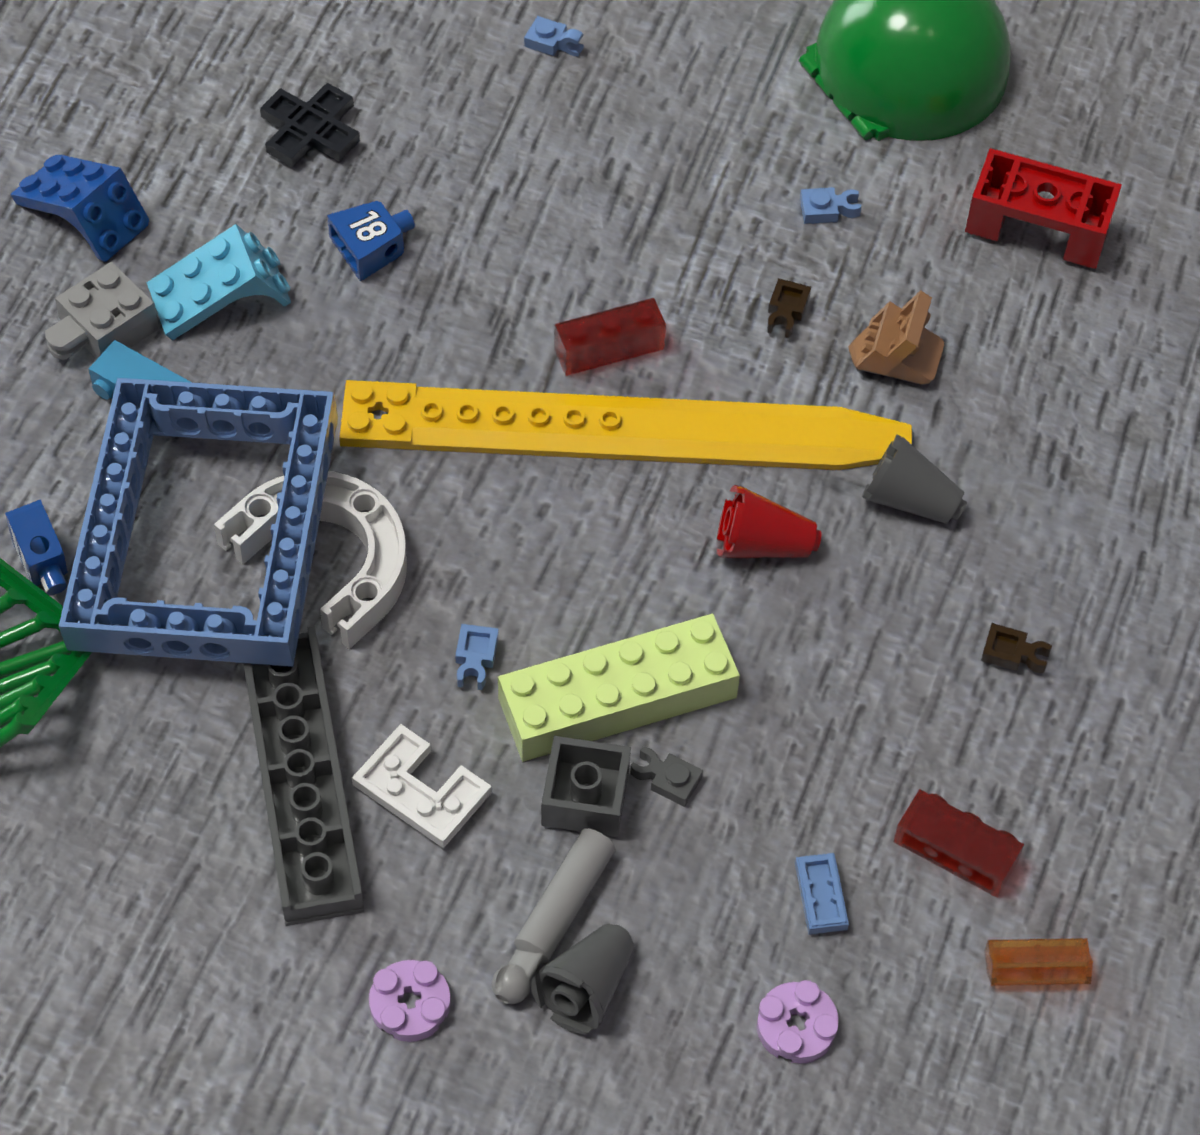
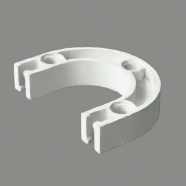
M328 471L320 521L335 523L347 528L363 542L368 552L366 561L359 573L320 608L322 628L330 635H333L337 631V628L334 627L337 624L340 628L342 644L351 649L389 613L402 592L407 573L405 534L397 512L379 491L357 478ZM284 475L254 489L214 523L217 544L227 551L231 547L229 543L231 541L234 546L236 560L243 565L272 540L271 525L276 523L278 513L277 493L282 492ZM364 598H373L370 601H362ZM353 615L348 622L343 620L346 616Z

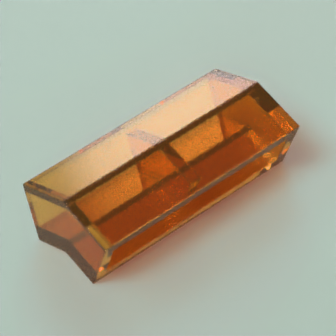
M1087 938L987 941L984 951L987 975L991 986L1091 984L1093 961L1089 954Z

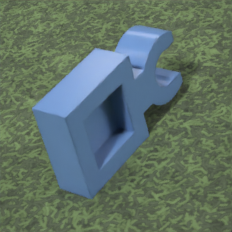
M834 187L801 189L800 202L804 224L838 222L839 214L848 218L859 217L861 204H849L858 202L859 192L857 190H846L841 195H835Z
M461 624L455 655L456 664H462L457 670L458 687L463 688L464 679L472 675L477 677L478 690L484 688L486 674L483 667L493 668L499 637L498 628Z

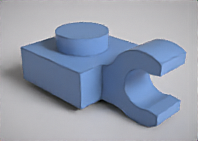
M537 16L524 36V47L552 56L555 55L557 50L564 51L571 56H579L584 48V45L579 43L583 33L576 29H569L567 31V25Z

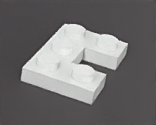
M400 724L352 777V785L444 849L491 795L492 786L462 765L438 792L422 783L411 774L429 755L431 744Z

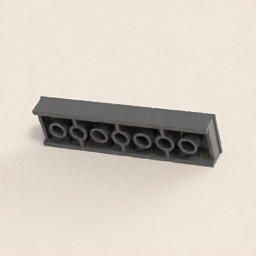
M315 626L307 627L308 632L299 634L293 667L243 663L286 926L364 912L361 884Z

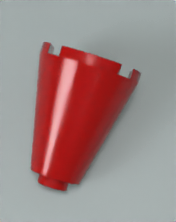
M734 485L730 489V492H735L736 494L733 501L726 499L720 517L717 540L724 541L723 550L717 549L719 557L808 558L812 551L817 552L822 532L817 530L815 521L745 487Z

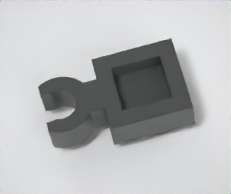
M642 747L640 758L647 761L649 765L642 767L632 763L630 767L631 775L639 780L652 779L651 791L685 807L703 777V770L670 753L663 762L658 759L657 754L652 749Z

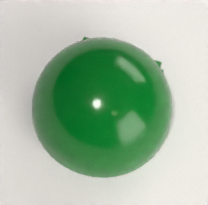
M834 0L821 23L817 43L806 47V53L799 58V63L812 78H815V82L830 99H833L835 106L848 121H851V125L864 140L874 137L877 141L890 137L902 140L924 141L947 138L965 132L977 126L996 109L1004 96L1008 83L1011 47L1004 17L995 0Z

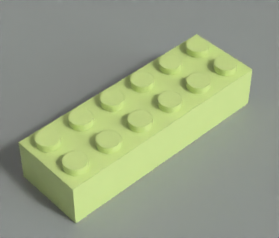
M712 613L498 676V699L521 760L524 762L551 754L554 736L595 741L735 699L738 694L740 674Z

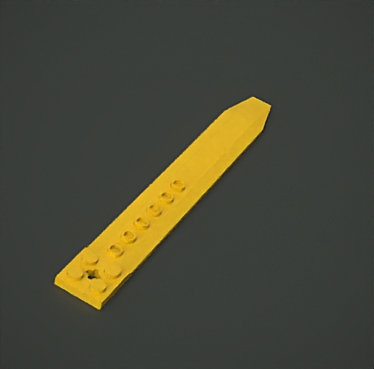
M346 380L339 440L340 446L845 470L878 464L891 441H894L896 434L904 437L912 445V425L834 406L417 387V383ZM382 410L387 414H382L381 419H374L372 412Z

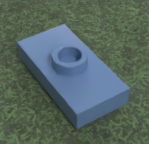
M835 853L796 857L795 868L808 935L848 930L849 922Z

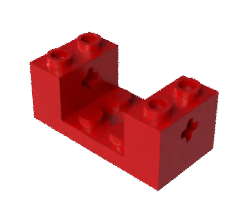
M990 148L972 196L965 232L998 241L1006 216L1070 234L1063 260L1096 269L1112 222L1122 184ZM1049 192L1054 198L1046 199L1038 193Z

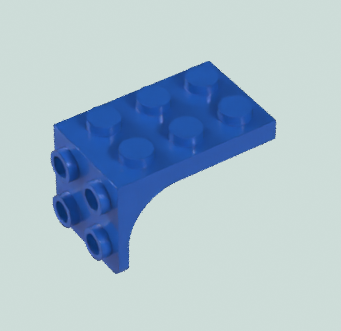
M58 154L48 158L44 162V167L34 175L24 178L20 182V186L10 194L16 205L55 214L67 220L83 235L97 259L102 261L109 260L149 224V218L120 167Z

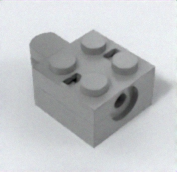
M111 261L55 298L60 321L45 331V338L49 352L57 359L66 360L84 347L98 359L114 340L131 348L158 330L159 325L155 304Z

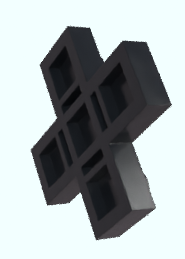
M326 83L308 102L280 88L260 108L261 117L280 128L265 143L266 153L294 167L315 147L340 162L360 142V133L339 121L354 106L353 97L329 83Z

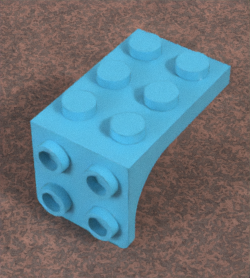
M237 224L146 282L164 333L172 340L178 338L228 304L243 297L253 295L269 296L284 307L291 303L288 295L290 286L285 277L279 272L277 266L280 265V260L276 253L270 247H263L252 232L246 233Z

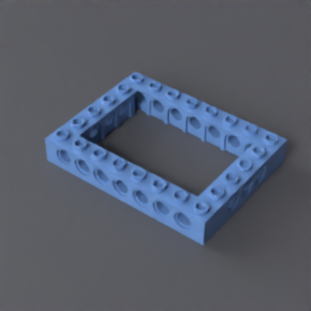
M117 378L59 622V629L67 650L293 667L338 422L334 392ZM153 435L290 444L288 461L283 462L282 467L284 473L282 492L277 493L278 513L276 523L271 525L272 544L270 555H266L264 561L266 567L264 586L259 588L258 592L260 607L257 620H254L253 614L249 609L242 606H233L232 609L203 607L202 603L186 606L165 604L163 600H157L156 603L130 602L127 601V598H117Z

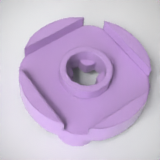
M404 960L393 963L385 969L379 970L374 976L373 985L369 992L371 1017L381 1031L382 1029L397 1040L414 1042L428 1038L439 1029V1025L444 1021L445 1016L447 1018L450 1011V990L447 981L437 971L436 966L432 962ZM406 993H413V995H418L421 998L415 1001V1007L412 1009H408L406 1003L398 1002Z
M803 980L801 982L781 984L769 991L760 1002L756 1026L758 1037L765 1049L777 1058L780 1055L783 1058L792 1059L791 1063L798 1064L815 1061L828 1052L836 1037L838 1030L837 1009L831 998L812 981ZM798 1014L806 1018L804 1030H799L797 1026H788L787 1023L791 1020V1015Z

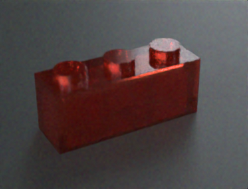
M650 298L556 323L554 325V350L565 376L664 350L666 323L655 298Z
M921 789L918 790L899 821L893 841L998 898L1019 862L1024 844L1019 842L1011 833L1004 830L998 831L983 823L977 815L971 812H962L949 805L941 796L933 793L928 794Z

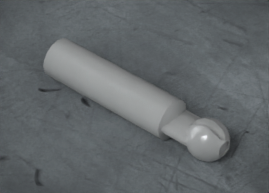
M583 829L514 940V945L517 948L507 965L501 966L494 973L491 984L495 996L501 1002L515 1004L522 1002L529 995L531 978L539 964L549 962L613 856L616 847L602 833L593 829Z

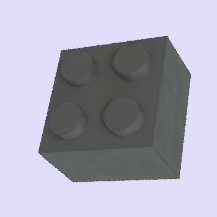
M554 736L541 803V826L574 831L593 829L603 835L618 837L630 770L631 747Z

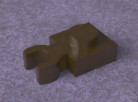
M778 278L769 302L768 313H771V315L768 317L767 333H772L774 326L783 325L786 327L785 337L789 338L792 335L794 320L801 321L811 294L810 286Z
M991 623L981 661L1015 671L1018 670L1019 663H1024L1031 671L1044 673L1047 661L1040 660L1035 655L1049 657L1052 645L1044 641L1028 643L1026 642L1028 633Z

